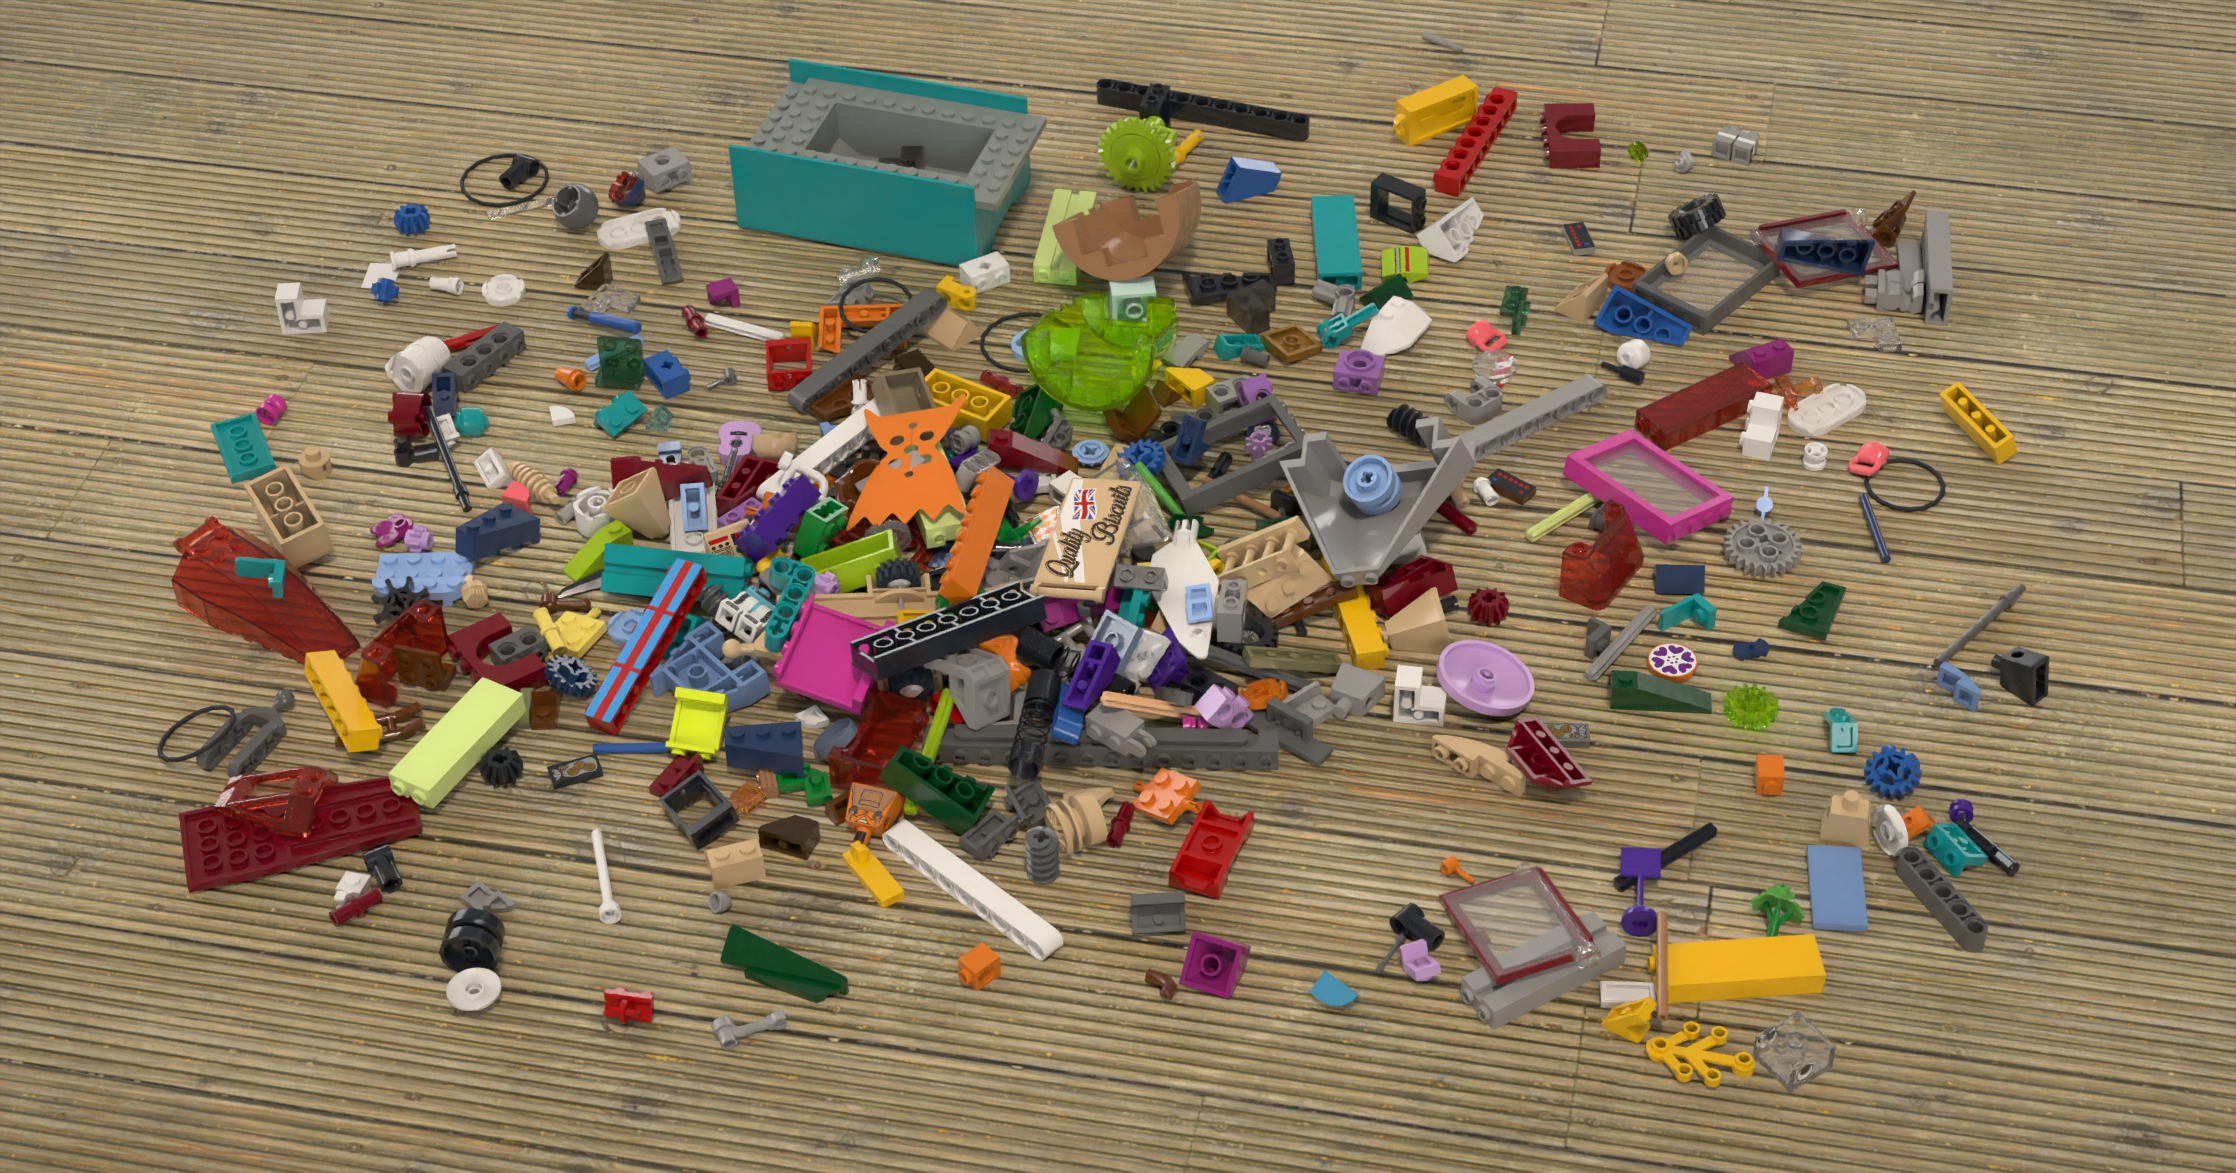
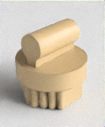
M467 575L464 578L465 584L460 590L462 600L469 609L483 608L487 601H489L487 585L483 581L475 580L472 575Z

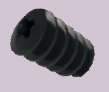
M1405 403L1401 404L1398 408H1394L1387 417V426L1400 432L1403 436H1407L1408 439L1414 440L1415 443L1421 444L1422 447H1427L1416 429V420L1429 417L1423 416V413L1419 411L1416 412V409L1412 407L1409 408V405Z

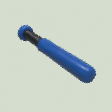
M570 306L567 310V316L570 319H584L590 323L632 334H638L642 329L641 323L636 320L598 312H587L579 310L576 306Z

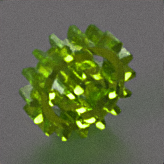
M1745 683L1741 689L1738 686H1734L1733 691H1727V696L1724 697L1723 713L1728 715V721L1735 720V726L1737 727L1743 724L1747 730L1750 726L1758 730L1759 725L1767 728L1768 723H1774L1775 717L1778 716L1779 700L1774 698L1773 692L1766 693V687L1758 689L1757 684L1748 687Z

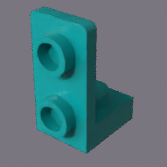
M236 557V576L268 578V588H272L273 598H283L286 581V560Z
M1696 593L1670 607L1664 608L1660 612L1658 629L1664 631L1692 617L1696 623L1708 631L1715 627L1717 609L1699 593Z
M1831 708L1830 712H1823V718L1830 725V751L1832 753L1857 752L1858 722L1844 708Z

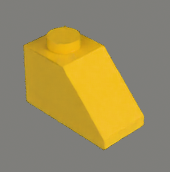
M1168 367L1165 369V384L1182 395V400L1193 408L1206 402V387L1215 384V379L1201 369Z

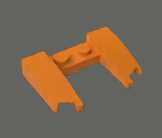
M904 304L843 305V310L850 323L858 327H875ZM838 305L820 306L818 349L819 351L824 349L833 352L834 356L841 352L843 327H848L840 317ZM908 339L894 350L902 347L907 348Z

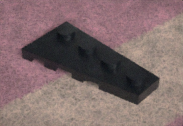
M1182 273V281L1192 305H1203L1211 302H1223L1231 299L1277 293V284L1272 273H1243L1242 276H1236L1232 273H1223V276H1210V273L1190 276V273Z

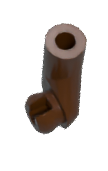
M1148 969L1145 982L1162 987L1159 992L1160 996L1172 999L1178 986L1171 976Z

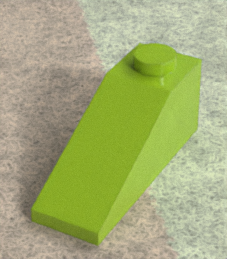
M618 520L602 527L562 569L563 573L573 582H577L604 569L605 543L634 546L632 530Z

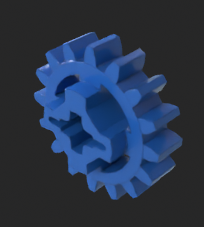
M1139 439L1136 444L1130 442L1131 447H1123L1124 453H1118L1119 459L1115 460L1117 471L1123 477V480L1135 481L1138 479L1142 483L1143 477L1134 468L1138 462L1141 461L1151 474L1158 475V469L1164 468L1163 462H1166L1167 459L1163 447L1157 441L1152 443L1151 439H1148L1143 443L1142 439Z
M1895 746L1891 747V751H1887L1885 747H1882L1881 754L1874 751L1872 759L1866 760V767L1864 768L1866 785H1871V792L1874 793L1879 790L1880 798L1888 794L1890 795V800H1894L1895 795H1899L1901 799H1904V792L1912 795L1914 787H1919L1922 773L1920 761H1914L1915 754L1906 755V748H1902L1898 752Z

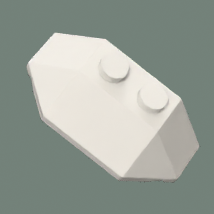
M1393 296L1381 308L1379 313L1372 318L1360 349L1385 357L1386 354L1407 349L1432 324V319L1417 304L1401 297Z

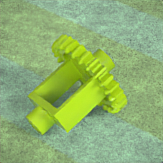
M1131 116L1127 117L1125 121L1119 119L1117 123L1113 122L1110 127H1107L1100 138L1101 141L1098 144L1100 149L1097 155L1101 157L1098 161L1099 163H1105L1101 169L1109 170L1106 176H1114L1113 183L1121 181L1120 188L1126 184L1128 191H1131L1132 187H1135L1137 193H1139L1141 187L1145 193L1148 192L1149 188L1155 191L1157 186L1161 188L1164 182L1167 183L1174 172L1177 155L1173 153L1176 150L1174 146L1177 141V130L1165 127L1164 121L1157 116H1151L1147 120L1146 118L1141 120L1138 117L1134 118Z

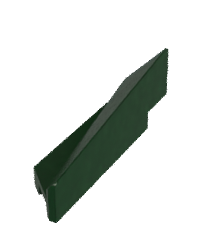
M734 924L729 928L720 961L723 964L746 968L744 970L746 979L813 1003L823 1002L826 996L841 993L844 996L849 993L846 976Z

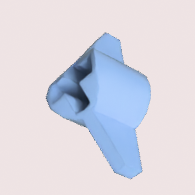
M1765 486L1764 497L1759 498L1756 503V512L1761 515L1763 522L1765 516L1769 515L1773 508L1772 500L1767 497L1768 486Z

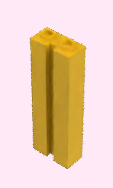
M1814 934L1668 944V1004L1823 993L1826 973ZM1653 945L1652 955L1647 957V967L1649 973L1653 972L1652 983L1655 985L1654 992L1657 993V945Z

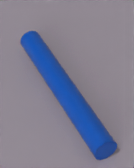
M666 743L593 744V754L669 753L670 750L665 747Z

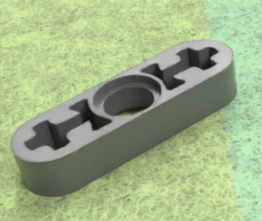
M1156 685L1154 698L1192 706L1194 694Z

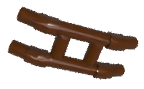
M415 702L393 713L375 716L378 724H386L387 731L383 732L379 743L409 738L415 735L417 731L426 727L425 722L420 718L411 724L409 723L397 729L396 722H404L414 714L422 711L419 702ZM331 724V729L335 730L333 724ZM336 737L335 747L346 748L341 738Z

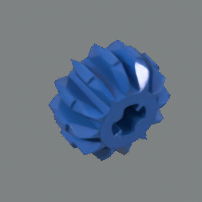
M408 203L407 206H400V209L395 210L394 225L400 234H406L407 236L414 234L416 236L417 233H424V230L429 229L430 214L424 205H418L417 203L410 205Z

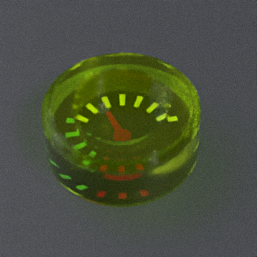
M1635 140L1628 146L1629 155L1633 160L1642 162L1648 157V149L1641 141Z

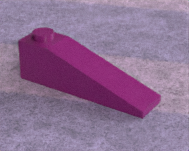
M1113 585L1105 593L1103 604L1101 603V605L1097 606L1095 604L1087 605L1090 608V618L1094 619L1102 616L1106 609L1112 612L1119 610L1124 589L1115 588ZM1041 586V587H1048V588H1063V589L1088 590V589H1080V588H1065V587ZM1044 597L1047 619L1036 622L1034 625L1036 630L1049 635L1072 627L1088 617H1082L1078 613L1077 603L1080 599Z

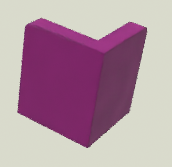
M730 277L706 284L707 298L710 304L726 299L732 309L740 306L739 289Z

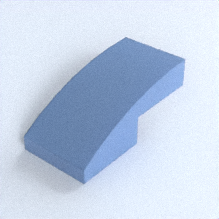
M1944 661L1939 667L1936 685L1954 693V702L1975 712L1980 699V689L1961 670Z

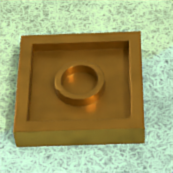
M1297 323L1262 333L1260 337V342L1286 364L1322 353L1323 345Z

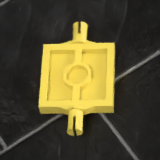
M593 607L587 615L566 611L555 622L559 626V634L567 646V650L558 656L562 657L566 654L567 656H575L577 659H580L607 631L606 622L596 619L601 615V610L598 607ZM546 641L547 650L551 651L545 657V661L548 663L549 659H554L555 655L552 654V650Z

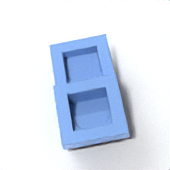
M1210 583L1185 586L1189 623L1213 620Z

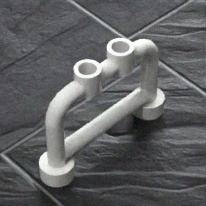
M784 451L777 468L786 472L776 492L780 494L784 489L782 484L791 476L794 477L795 473L798 472L819 484V492L822 495L812 507L826 499L829 485L825 476L793 460V454ZM787 532L788 535L785 539L792 538L796 540L798 533Z

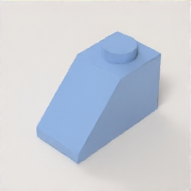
M705 483L680 484L684 532L708 530Z

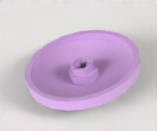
M1479 640L1457 641L1448 645L1442 651L1437 662L1436 674L1443 689L1455 701L1473 711L1491 716H1509L1524 710L1533 696L1535 683L1530 670L1517 656L1498 645Z

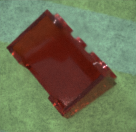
M420 600L413 603L362 650L355 685H358L359 692L363 698L385 708H388L397 699L398 692L396 687L386 683L398 672L393 651L395 644L437 652L440 654V657H443L448 652L449 640L442 606L428 600Z

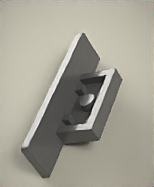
M1273 697L1267 702V712L1263 709L1251 710L1255 715L1245 725L1246 727L1259 733V730H1279V745L1307 761L1319 765L1333 752V748L1313 738V719L1290 707L1288 704Z

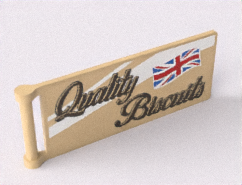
M1091 478L1071 479L1036 578L1030 586V594L1036 597L1043 595L1050 598L1094 600L1095 603H1104L1105 593L1141 490L1140 481ZM1041 586L1065 587V588H1080V589H1095V591H1093V590H1078V589H1063V588H1048V587H1041Z

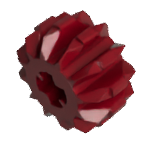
M1488 587L1485 590L1477 588L1476 593H1471L1467 610L1468 614L1471 615L1472 621H1479L1480 625L1484 623L1489 626L1492 623L1500 625V622L1506 620L1508 615L1509 602L1505 592H1498L1497 588L1493 590Z

